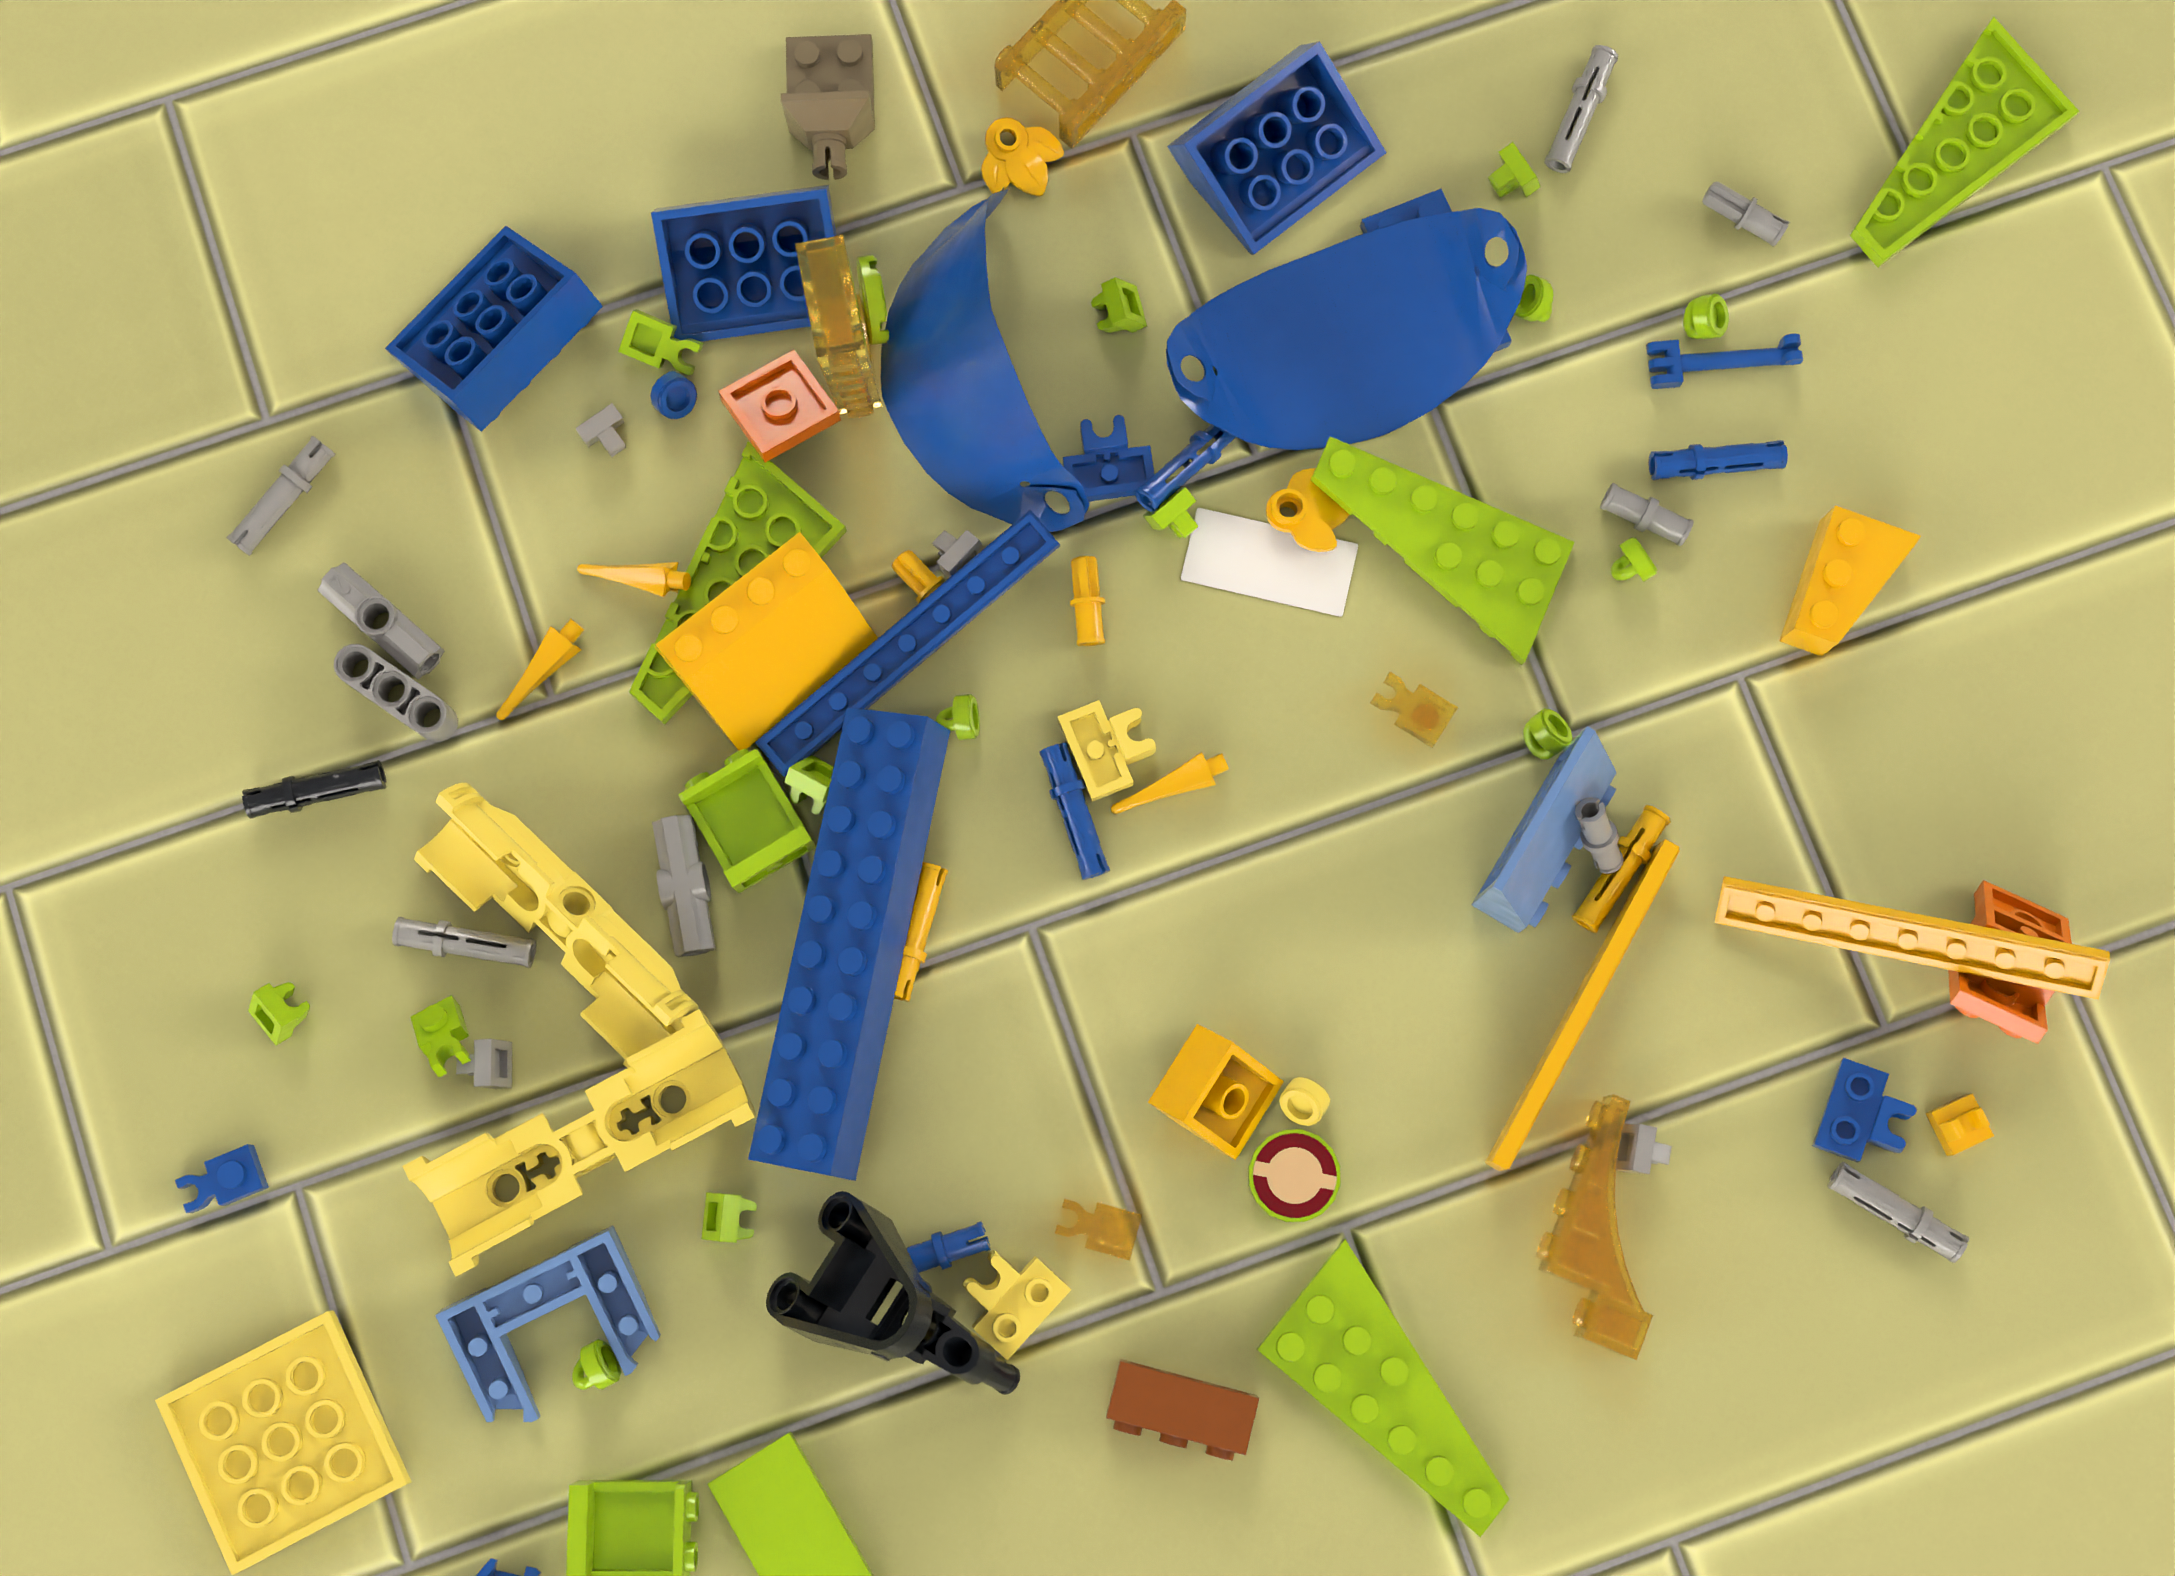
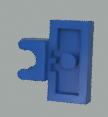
M1122 415L1114 417L1113 432L1105 438L1099 437L1094 433L1090 420L1084 419L1081 421L1080 433L1083 454L1063 457V466L1084 486L1089 502L1135 496V491L1155 475L1150 445L1128 448L1125 419Z
M1843 1058L1840 1062L1812 1146L1857 1163L1861 1161L1866 1143L1894 1153H1901L1906 1146V1142L1902 1137L1893 1134L1889 1130L1888 1120L1892 1117L1908 1120L1916 1114L1917 1108L1886 1095L1882 1096L1889 1073Z

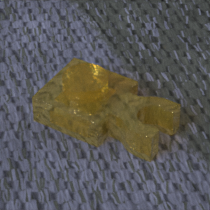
M1389 672L1383 683L1395 690V697L1386 699L1376 692L1370 704L1380 710L1395 711L1400 714L1394 725L1433 748L1458 707L1421 684L1412 693L1405 687L1400 677Z
M1064 1199L1062 1208L1075 1211L1078 1221L1072 1228L1057 1225L1055 1234L1066 1237L1077 1234L1087 1235L1085 1248L1130 1261L1142 1218L1141 1214L1097 1202L1095 1212L1092 1214L1086 1212L1077 1202Z

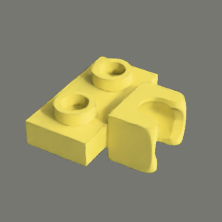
M1100 700L1058 716V723L1091 802L1133 786L1134 781L1127 765L1147 758L1156 752L1154 740L1148 738L1142 741H1133L1127 734L1130 729L1137 727L1141 723V709L1133 708L1108 720Z
M992 1250L988 1254V1260L997 1271L995 1280L991 1284L984 1285L973 1277H967L962 1285L986 1308L984 1313L974 1322L972 1328L1008 1360L1071 1289L1036 1256L1018 1273L997 1251Z

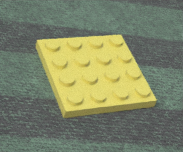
M334 1310L327 1311L155 1400L231 1575L253 1566L412 1482Z

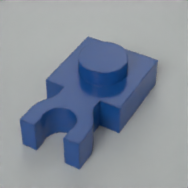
M251 1144L205 1161L204 1165L208 1174L203 1176L186 1175L175 1180L178 1189H185L193 1184L198 1188V1197L192 1202L183 1204L186 1213H195L204 1209L214 1197H216L219 1206H226L269 1188L256 1149Z

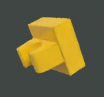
M1973 1093L1966 1094L1925 1113L1947 1156L1955 1155L1994 1136L1989 1127L1990 1123L1982 1107H1979Z

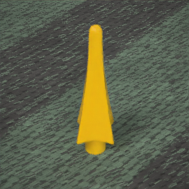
M678 562L639 565L580 564L577 567V571L580 574L616 581L665 597L669 591L678 593V589L688 590L691 585L690 574L677 571Z
M571 618L560 631H557L552 626L549 627L521 679L497 711L496 717L499 720L506 719L535 688L582 650L574 642L585 630Z
M1201 752L1150 786L1113 804L1111 812L1119 814L1158 799L1214 786L1216 783L1213 776L1229 770L1222 753L1205 760Z

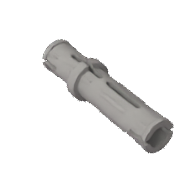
M1603 45L1594 46L1582 77L1577 78L1572 87L1573 98L1560 124L1549 154L1545 158L1546 166L1556 172H1570L1572 162L1586 134L1597 104L1602 103L1606 97L1607 88L1605 86L1614 64L1618 60V54L1612 48Z
M312 436L308 444L288 467L284 464L278 470L282 473L226 538L250 556L255 547L303 491L308 493L313 487L310 485L311 481L336 454Z
M398 917L392 935L394 946L431 950L433 956L445 957L449 953L522 965L527 968H531L536 953L535 939L452 927L451 922L440 920L438 924Z
M1845 1162L1840 1163L1833 1172L1827 1185L1829 1189L1855 1202V1204L1895 1226L1898 1230L1905 1233V1239L1910 1242L1916 1243L1918 1241L1938 1252V1254L1952 1263L1958 1261L1967 1248L1968 1244L1966 1243L1969 1241V1237L1933 1217V1211L1925 1206L1918 1208L1899 1197V1195L1859 1173Z

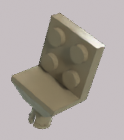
M871 34L786 37L787 93H781V104L789 133L809 150H813L812 174L815 177L829 180L828 163L831 160L834 180L841 179L847 175L845 149H853L875 130Z

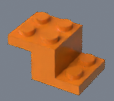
M1985 880L1981 882L1974 893L1976 916L1970 924L2072 944L2068 918ZM1948 970L1950 1004L1954 1005L1959 1012L1970 1018L1980 1017L1991 1022L2011 1037H2023L2039 1044L2048 1031L2045 1005L2055 991Z

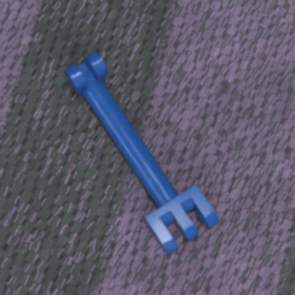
M1800 334L1783 336L1776 348L1681 355L1679 340L1648 343L1646 345L1647 355H1665L1664 358L1649 360V371L1667 372V374L1651 377V388L1680 387L1684 382L1683 372L1801 364L1803 362V354L1798 349L1801 345Z

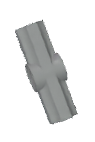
M343 562L337 567H332L322 578L318 592L415 678L419 679L425 674H429L440 663V658L445 652L444 649L346 563ZM389 612V620L386 625L379 629H373L375 618L381 613Z
M674 815L654 821L652 825L660 870L657 871V884L663 908L668 911L675 956H695L716 950L708 902L711 901L710 883L705 864L700 861L693 817L691 815Z

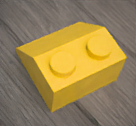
M1196 1024L1148 1103L1174 1122L1236 1160L1284 1081L1234 1042Z

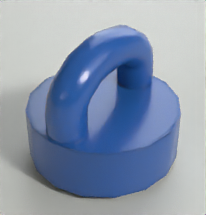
M675 371L667 372L657 379L651 391L652 405L658 412L669 419L685 417L692 411L697 400V391L694 384Z

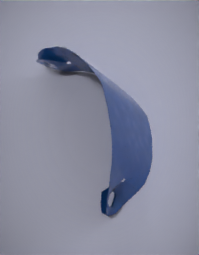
M1009 186L1007 190H1004L1005 187H1003L1000 192L994 193L988 199L972 206L958 219L948 225L912 264L900 283L889 309L885 330L888 329L889 340L887 343H883L881 347V392L887 411L904 444L926 473L948 494L974 510L1012 525L1031 510L1049 532H1055L1083 521L1085 513L1089 508V501L1084 486L1059 462L1044 437L1022 389L991 308L986 262L985 222L1009 191ZM1025 481L1029 482L1030 485L1024 487L1020 483ZM1049 491H1055L1065 496L1069 502V512L1066 514L1055 512L1046 503L1045 494Z
M1483 208L1423 216L1363 233L1257 275L1211 299L1179 322L1167 340L1166 349L1167 366L1174 387L1180 399L1204 421L1245 442L1268 448L1289 450L1325 448L1330 436L1347 444L1383 436L1432 411L1461 389L1484 367L1500 345L1521 301L1527 272L1525 253L1516 229L1499 212ZM1494 237L1502 238L1508 246L1506 261L1497 267L1490 265L1485 256L1487 242ZM1475 266L1479 269V275L1475 272ZM1185 356H1194L1201 362L1204 368L1202 380L1191 381L1185 377L1181 370V362ZM1213 367L1217 370V376L1213 371Z

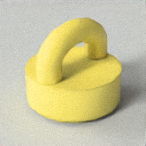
M1297 1077L1291 1080L1283 1090L1279 1102L1285 1116L1299 1125L1310 1126L1316 1124L1322 1118L1330 1104V1097L1326 1090L1318 1083L1308 1078Z

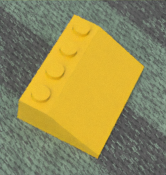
M799 532L655 644V649L736 749L740 751L747 749L877 640L878 637L826 563L802 533Z

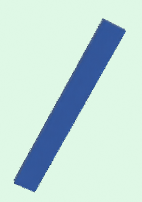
M1029 510L755 743L782 776L786 777L790 766L814 755L842 731L847 707L867 710L1059 548V542L1036 515Z

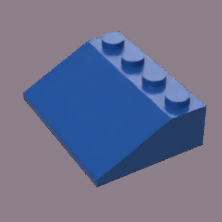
M1320 41L1298 46L1167 146L1189 182L1251 255L1257 253L1387 153Z
M829 185L656 208L651 212L671 324L677 326L674 338L679 340L695 339L702 342L848 321Z
M505 226L385 349L459 415L482 432L530 384L531 380L561 352V349L582 328L588 325L592 317L603 306L574 271Z

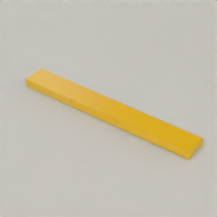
M1665 839L1654 847L1650 860L1642 869L1485 1161L1487 1165L1498 1171L1510 1169L1679 854V846Z
M1726 876L1723 877L1714 922L2098 1000L2110 962V952L2106 950Z

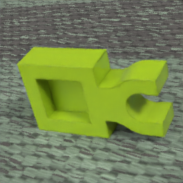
M636 309L631 313L618 352L658 369L663 367L666 359L677 371L690 376L693 374L695 366L683 361L682 351L684 348H689L698 353L702 350L704 343L695 339L679 340L674 338L677 326Z
M452 995L410 1017L418 1046L428 1058L430 1067L438 1077L447 1074L445 1062L451 1056L455 1055L462 1065L471 1061L468 1051L460 1043L461 1040L469 1037L461 1007Z

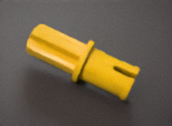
M910 550L902 552L892 563V569L918 595L916 598L918 603L922 602L945 581L942 576L936 577Z
M1079 556L1071 561L1074 599L1070 600V606L1075 607L1077 645H1102L1105 643V638L1103 635L1101 605L1105 604V598L1100 597L1097 559L1094 556Z

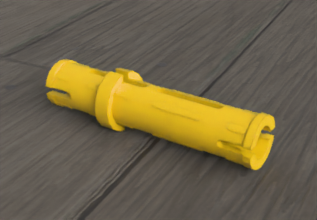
M1645 805L1643 812L1626 837L1621 836L1617 844L1624 859L1623 865L1614 873H1602L1598 877L1576 913L1572 915V919L1577 924L1590 932H1598V928L1622 895L1639 866L1647 864L1652 855L1649 851L1665 827L1671 822L1665 813L1653 806Z
M922 863L894 999L910 1001L920 963H925L927 953L924 952L927 937L932 926L942 886L948 874L947 869L935 864Z

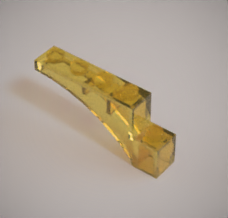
M1612 1094L1604 1096L1602 1102L1596 1100L1589 1112L1586 1126L1591 1128L1585 1146L1579 1144L1573 1154L1569 1167L1570 1170L1575 1172L1569 1189L1563 1187L1557 1196L1553 1208V1213L1558 1215L1552 1233L1548 1231L1544 1233L1539 1243L1536 1257L1542 1259L1538 1270L1590 1291L1588 1299L1582 1297L1575 1309L1572 1324L1577 1325L1574 1336L1623 1357L1637 1360L1653 1315L1644 1312L1625 1264L1618 1234L1615 1205L1616 1162L1621 1132L1631 1101Z

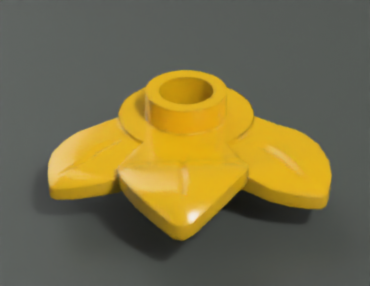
M999 118L989 126L985 134V145L988 154L981 166L982 177L986 186L993 194L1000 192L1003 187L1006 189L1012 183L1023 192L1040 197L1044 194L1048 181L1046 163L1063 157L1064 150L1058 139L1050 131L1042 127L1025 128L1019 121L1013 118ZM1003 132L1011 133L1015 140L1014 144L1011 146L1004 145L1000 140V134Z
M1316 468L1303 469L1292 476L1287 489L1279 490L1269 498L1266 506V517L1275 529L1282 532H1290L1299 546L1316 552L1331 551L1337 547L1336 537L1332 529L1344 523L1350 514L1311 481ZM1284 507L1291 508L1295 512V516L1285 517L1280 513V509Z

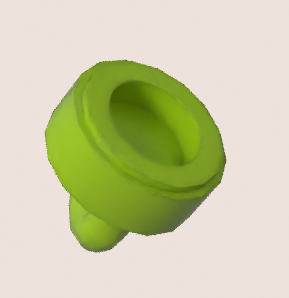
M1527 275L1521 301L1514 315L1531 322L1536 320L1540 322L1547 321L1552 313L1553 289L1551 284L1538 276Z
M1719 294L1701 295L1693 299L1685 309L1683 316L1684 331L1692 339L1719 338L1724 335L1728 328V308L1725 300Z
M1631 537L1619 545L1624 555L1617 559L1611 567V575L1614 579L1618 581L1627 580L1638 574L1641 580L1645 582L1657 574L1656 566L1636 537Z
M972 694L956 695L953 699V706L942 710L937 715L936 722L950 731H955L959 740L976 739L980 731V716L976 698Z
M1542 709L1526 723L1523 729V737L1527 748L1534 756L1543 760L1552 758L1572 742V733L1568 724L1557 712L1551 709Z
M600 1339L581 1348L580 1359L572 1373V1381L575 1387L585 1390L595 1386L603 1390L619 1381L621 1369L612 1348Z

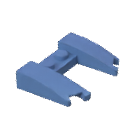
M614 1226L606 1228L570 1246L567 1250L487 1289H481L441 1309L435 1315L486 1422H493L495 1420L496 1409H523V1422H533L540 1418V1413L507 1333L586 1294L625 1376L631 1374L637 1367L638 1363L631 1356L647 1335L655 1342L661 1334L644 1292Z

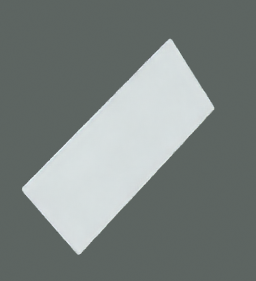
M1197 508L1194 521L1198 528L1190 536L1181 580L1330 615L1343 616L1358 544L1336 539L1337 547L1331 551H1311L1299 546L1290 532L1279 531L1269 523Z

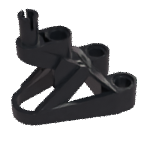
M840 1191L830 1196L819 1212L818 1225L821 1232L834 1241L835 1244L811 1281L792 1272L784 1273L774 1281L766 1298V1308L769 1314L783 1326L817 1343L873 1355L885 1361L904 1356L919 1364H924L928 1360L967 1383L979 1384L983 1382L1003 1395L1013 1392L1020 1381L1019 1369L997 1358L990 1344L953 1318L956 1310L932 1293L931 1285L920 1276L893 1221L848 1192ZM895 1282H900L903 1285L880 1323L876 1325L871 1320Z

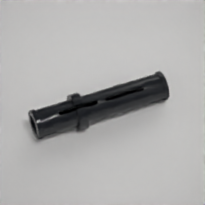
M377 760L360 766L325 772L306 778L285 777L280 783L243 790L242 801L245 812L250 819L285 810L294 813L301 811L303 806L386 789V776L382 763Z

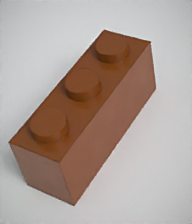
M1120 1359L1106 1418L1115 1420L1113 1426L1115 1430L1141 1436L1142 1428L1160 1432V1442L1187 1448L1188 1440L1207 1445L1205 1453L1208 1455L1233 1461L1234 1453L1246 1455L1259 1397L1255 1394Z

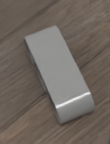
M350 644L338 651L334 659L336 675L360 694L427 740L442 742L448 740L455 733L458 727L456 712L434 693L363 645ZM368 660L367 671L362 676L353 677L355 665L359 661ZM404 684L403 696L398 701L389 702L388 694L390 690L396 685ZM440 709L441 717L438 723L432 727H424L426 714L431 710Z

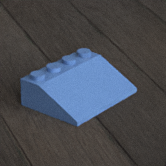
M1587 726L1560 753L1472 903L1473 907L1517 933L1527 928L1528 924L1534 928L1538 925L1549 906L1548 903L1543 901V898L1550 886L1558 889L1566 878L1571 865L1565 861L1573 847L1581 850L1583 847L1580 837L1582 828L1575 815L1578 803L1586 798H1598L1600 800L1599 803L1603 802L1606 808L1616 791V788L1612 787L1610 783L1617 772L1595 730Z

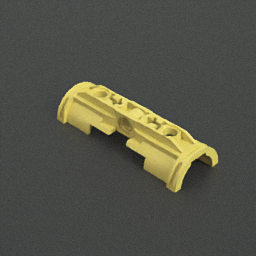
M458 783L438 794L436 803L452 819L430 842L417 851L414 860L427 873L433 871L474 912L493 898L528 933L538 925L563 949L566 954L561 965L596 998L592 1004L581 1012L580 1016L625 1059L623 1065L626 1068L630 1067L626 1058L684 1028L681 1018L698 1010V1005L680 988L673 968L617 915L612 907L595 890L557 857L514 814L490 805L470 784Z
M700 1009L681 1018L684 1028L626 1058L630 1067L585 1090L594 1111L553 1132L547 1118L541 1113L496 1138H493L488 1133H484L433 1161L420 1156L402 1166L409 1181L415 1183L430 1203H433L450 1238L448 1241L452 1257L449 1264L455 1277L476 1267L479 1263L480 1253L529 1228L534 1224V1220L583 1195L577 1181L578 1177L617 1157L624 1172L669 1148L672 1151L729 1120H732L736 1128L756 1117L749 1094L729 1053L712 1024ZM672 1086L680 1087L686 1095L685 1106L677 1113H668L661 1105L663 1092ZM651 1098L652 1108L662 1121L655 1124L654 1117L649 1116L638 1123L640 1131L636 1134L629 1129L622 1130L621 1124L627 1120L625 1112L630 1110L634 1114H641L650 1108L644 1101ZM546 1154L549 1158H559L560 1164L554 1168L556 1176L552 1178L549 1174H540L532 1178L531 1181L536 1185V1188L531 1190L530 1180L520 1169V1166L525 1164L526 1171L532 1172L544 1164L543 1155ZM506 1174L513 1175L518 1180L520 1186L518 1195L509 1202L500 1200L495 1192L496 1182Z

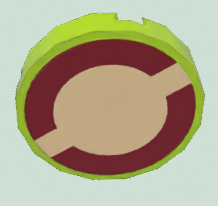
M1303 1129L1283 1130L1267 1137L1254 1150L1248 1166V1186L1256 1203L1269 1216L1284 1222H1306L1322 1215L1335 1201L1341 1185L1340 1164L1333 1149L1320 1136Z

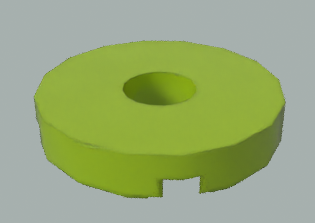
M873 255L857 257V274L868 338L871 345L887 343L889 340L888 329L880 330L882 329L881 324L886 322L887 309L881 274L875 268L877 259Z

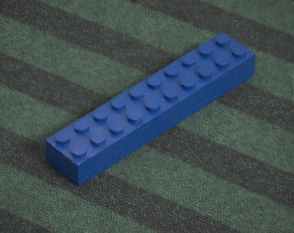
M849 707L846 709L748 1160L856 1181L894 994L900 973L903 950L908 935L950 735L949 729L928 716Z

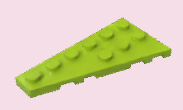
M1995 17L1988 23L1850 234V237L1878 268L2061 129L2080 112Z
M1330 436L1311 481L1348 514L1355 515L1374 532L1373 535L1385 546L1388 544L1405 559L1404 563L1452 605L1460 607L1480 625L1479 628L1490 638L1494 637L1511 652L1510 655L1522 665L1528 657L1575 542Z
M749 441L743 450V458L734 477L731 476L724 490L725 496L715 517L711 518L686 570L691 576V585L688 590H679L675 601L671 602L665 614L666 620L655 643L651 644L629 690V693L664 725L693 694L655 649V644L797 533L801 532L822 558L847 532L844 524L772 461L769 460L765 463Z
M1343 1239L1256 1349L1481 1537L1510 1499L1346 1239Z

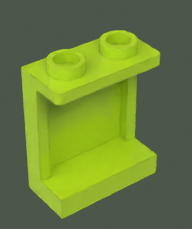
M757 748L750 752L748 749L735 752L724 761L725 767L711 775L708 772H704L693 777L684 785L686 790L678 794L724 870L723 873L732 888L738 893L748 889L816 848L804 824Z
M578 1480L570 1484L566 1576H690V1572H696L698 1565L697 1541L691 1542V1522L698 1521L700 1500L699 1493L692 1492V1480Z

